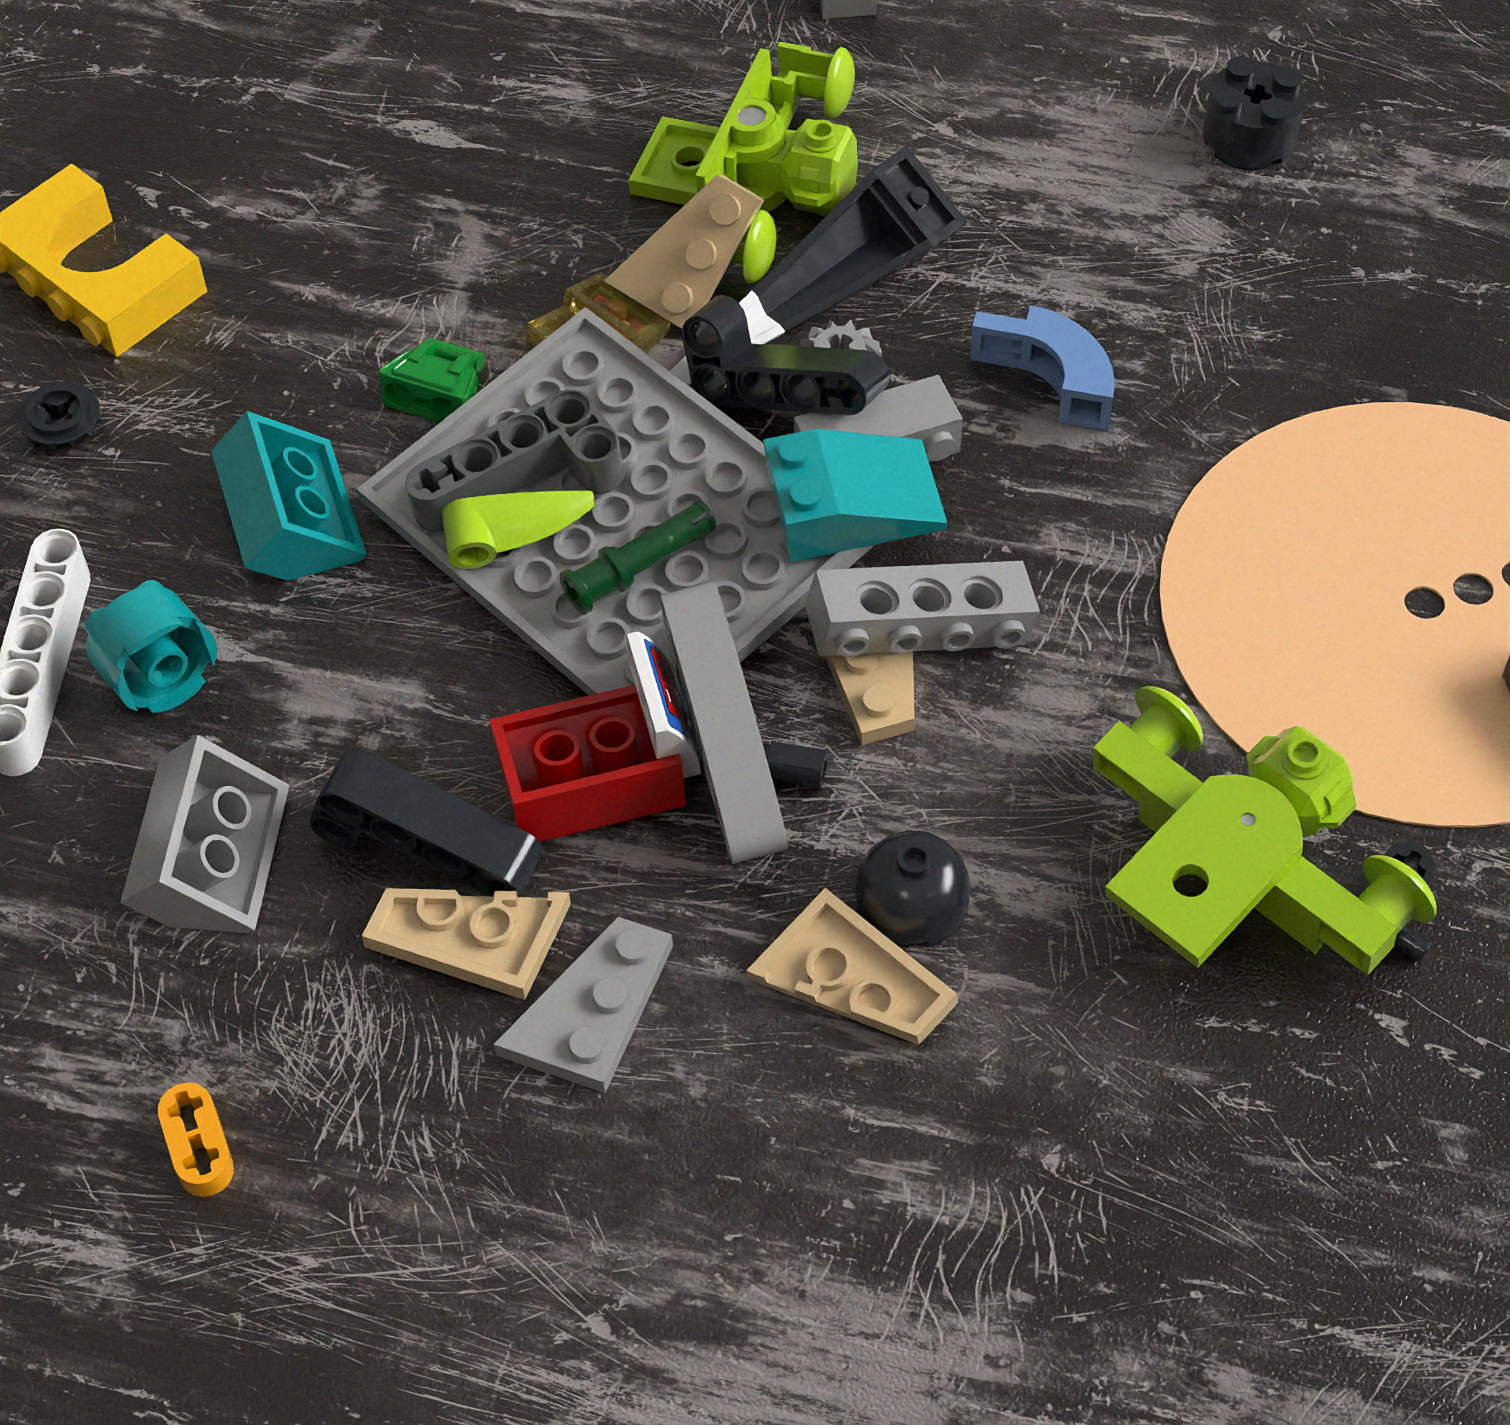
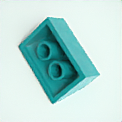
M246 411L211 450L245 568L289 581L360 562L367 553L330 440Z

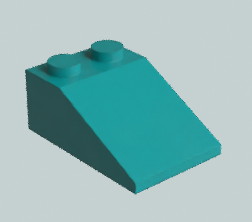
M812 429L763 440L767 479L790 563L947 530V520L922 439Z

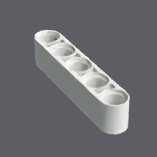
M51 529L40 534L34 540L1 646L0 773L3 775H23L37 766L41 759L90 584V572L76 535L69 530Z

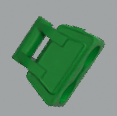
M429 337L425 342L415 347L414 350H406L380 368L379 379L383 404L387 407L440 423L478 393L479 380L477 373L484 366L485 354Z

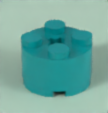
M155 580L141 583L136 589L119 596L106 607L96 609L86 619L85 630L88 633L86 652L88 660L129 709L138 711L136 707H148L152 713L171 710L189 700L200 690L206 682L201 675L208 662L214 667L217 658V644L214 636L176 593L163 587Z

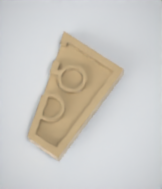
M717 174L604 281L682 329L684 322L709 302L761 208L764 199L725 175Z
M894 652L861 654L854 657H844L841 655L825 656L861 745L914 731L913 652L907 654H896Z
M386 888L362 934V940L365 948L525 1000L571 905L569 892H548V898L517 897V891H495L494 897L460 896L456 890Z
M826 888L746 970L749 980L918 1045L958 1003L956 992Z

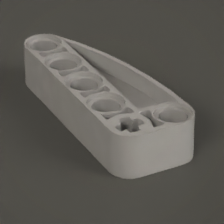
M715 581L659 595L671 659L731 863L735 864L788 850L786 831L767 758Z

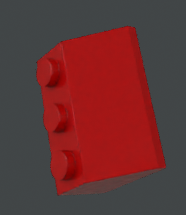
M635 685L489 719L514 824L516 827L534 836L539 842L686 806L680 756L676 754L659 759L656 758Z

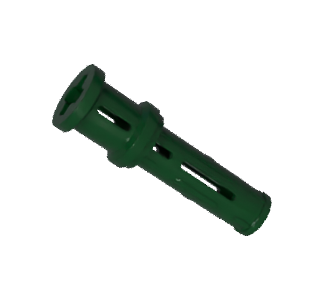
M696 500L691 506L641 536L634 538L619 549L615 546H605L598 550V557L583 567L575 571L566 569L560 572V583L567 598L579 613L586 615L593 610V604L613 591H627L631 588V584L634 583L635 575L708 532L716 530L717 526L713 515L695 525L692 524V520L710 509L703 501Z

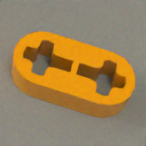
M189 1082L177 1084L166 1091L158 1105V1117L172 1163L186 1191L200 1197L212 1196L224 1190L231 1182L234 1173L233 1160L217 1110L208 1091L199 1084ZM192 1104L198 1128L187 1132L181 1119L182 1112L180 1108ZM202 1147L205 1148L211 1161V1172L205 1175H200L196 1169L198 1163L194 1154V1150Z

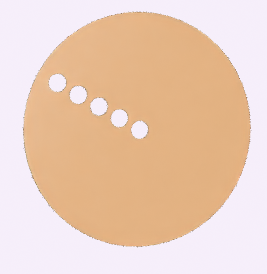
M1375 402L1346 405L1313 412L1283 422L1254 436L1231 451L1212 467L1194 487L1179 510L1168 535L1161 563L1159 594L1162 622L1168 646L1182 678L1196 701L1215 725L1246 754L1264 736H1278L1284 729L1294 726H1302L1345 757L1353 775L1352 787L1357 803L1355 812L1403 824L1438 828H1479L1510 824V692L1502 677L1510 655V586L1502 577L1503 567L1510 563V422L1478 412L1443 405L1412 402ZM1465 575L1479 576L1491 585L1493 596L1488 602L1483 604H1468L1456 596L1453 584L1459 577ZM1428 589L1441 597L1444 603V610L1439 616L1434 618H1419L1407 610L1404 598L1412 590Z

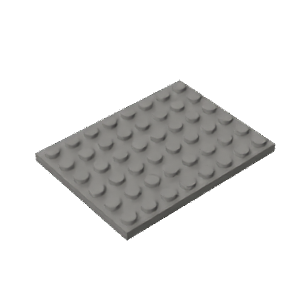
M586 307L357 488L360 501L588 696L635 685L628 664L627 634L638 631L653 640L665 653L673 671L684 711H686V707L665 635L659 595L715 581L739 662L741 663L805 607L816 570L848 569L874 546L855 548L790 563L767 479L764 444ZM566 389L584 392L614 429L619 439L624 466V479L620 486L605 494L593 493L595 507L572 524L546 538L521 547L498 552L491 563L480 568L461 569L453 566L448 559L444 530L430 531L424 529L415 519L405 486L406 476L410 470L425 460L557 392ZM564 467L516 493L586 490L580 486L569 469ZM696 500H701L708 506L710 510L692 520V524L695 525L713 515L716 521V530L708 532L648 569L634 576L635 581L631 584L630 589L625 592L613 591L596 601L590 613L582 615L571 604L561 586L560 572L566 569L575 571L596 559L598 557V550L605 546H615L619 549L634 538L641 536L691 506Z

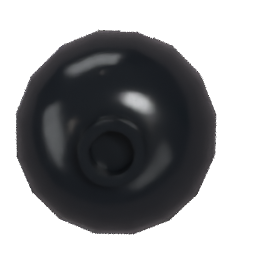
M906 830L894 833L872 846L859 866L855 889L858 914L900 948H908L909 943L919 944L928 942L927 947L938 945L955 934L967 917L971 883L962 856L946 840L926 831Z

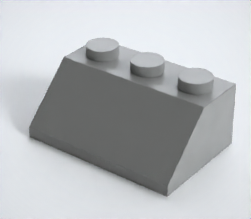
M199 735L160 757L120 903L168 927L247 934L254 931L290 785Z

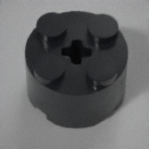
M1237 56L1227 62V67L1213 78L1207 101L1203 140L1206 146L1209 142L1215 149L1214 156L1229 166L1243 170L1267 169L1268 162L1282 158L1281 163L1288 160L1297 147L1306 103V92L1302 85L1303 76L1301 72L1293 67H1281L1268 62L1253 61L1245 56Z

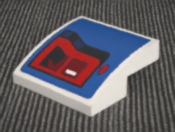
M638 631L627 634L628 664L656 758L679 754L682 762L683 778L701 774L697 750L673 671L665 653L653 640Z

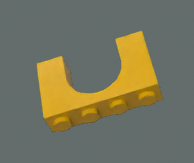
M70 164L0 212V273L6 271L17 280L26 294L31 297L37 295L44 300L55 316L61 321L69 320L75 324L92 345L98 346L100 344L118 357L205 294L207 288L199 257L168 234H164L131 259L112 269L100 272H78L61 266L63 259L71 250L113 221L103 186L79 168Z

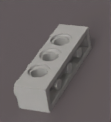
M1023 561L816 570L805 602L819 656L841 655L844 657H854L873 653L894 652L896 654H907L913 651L928 650L960 651L965 648H1012L1026 645L1040 613Z

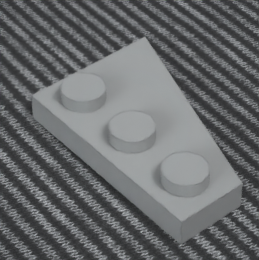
M617 917L493 1044L496 1056L606 1093L672 950V934Z

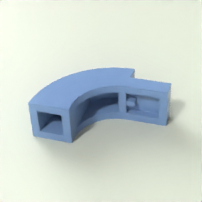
M1030 305L1027 320L976 311L972 326L970 360L1023 369L1039 375L1058 394L1060 400L1058 423L1109 431L1115 388L1113 369L1103 347L1086 329L1059 313Z

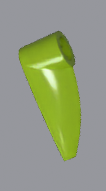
M593 491L522 492L455 500L447 504L442 510L448 559L457 568L476 569L491 563L498 552L521 547L546 538L572 524L595 507Z

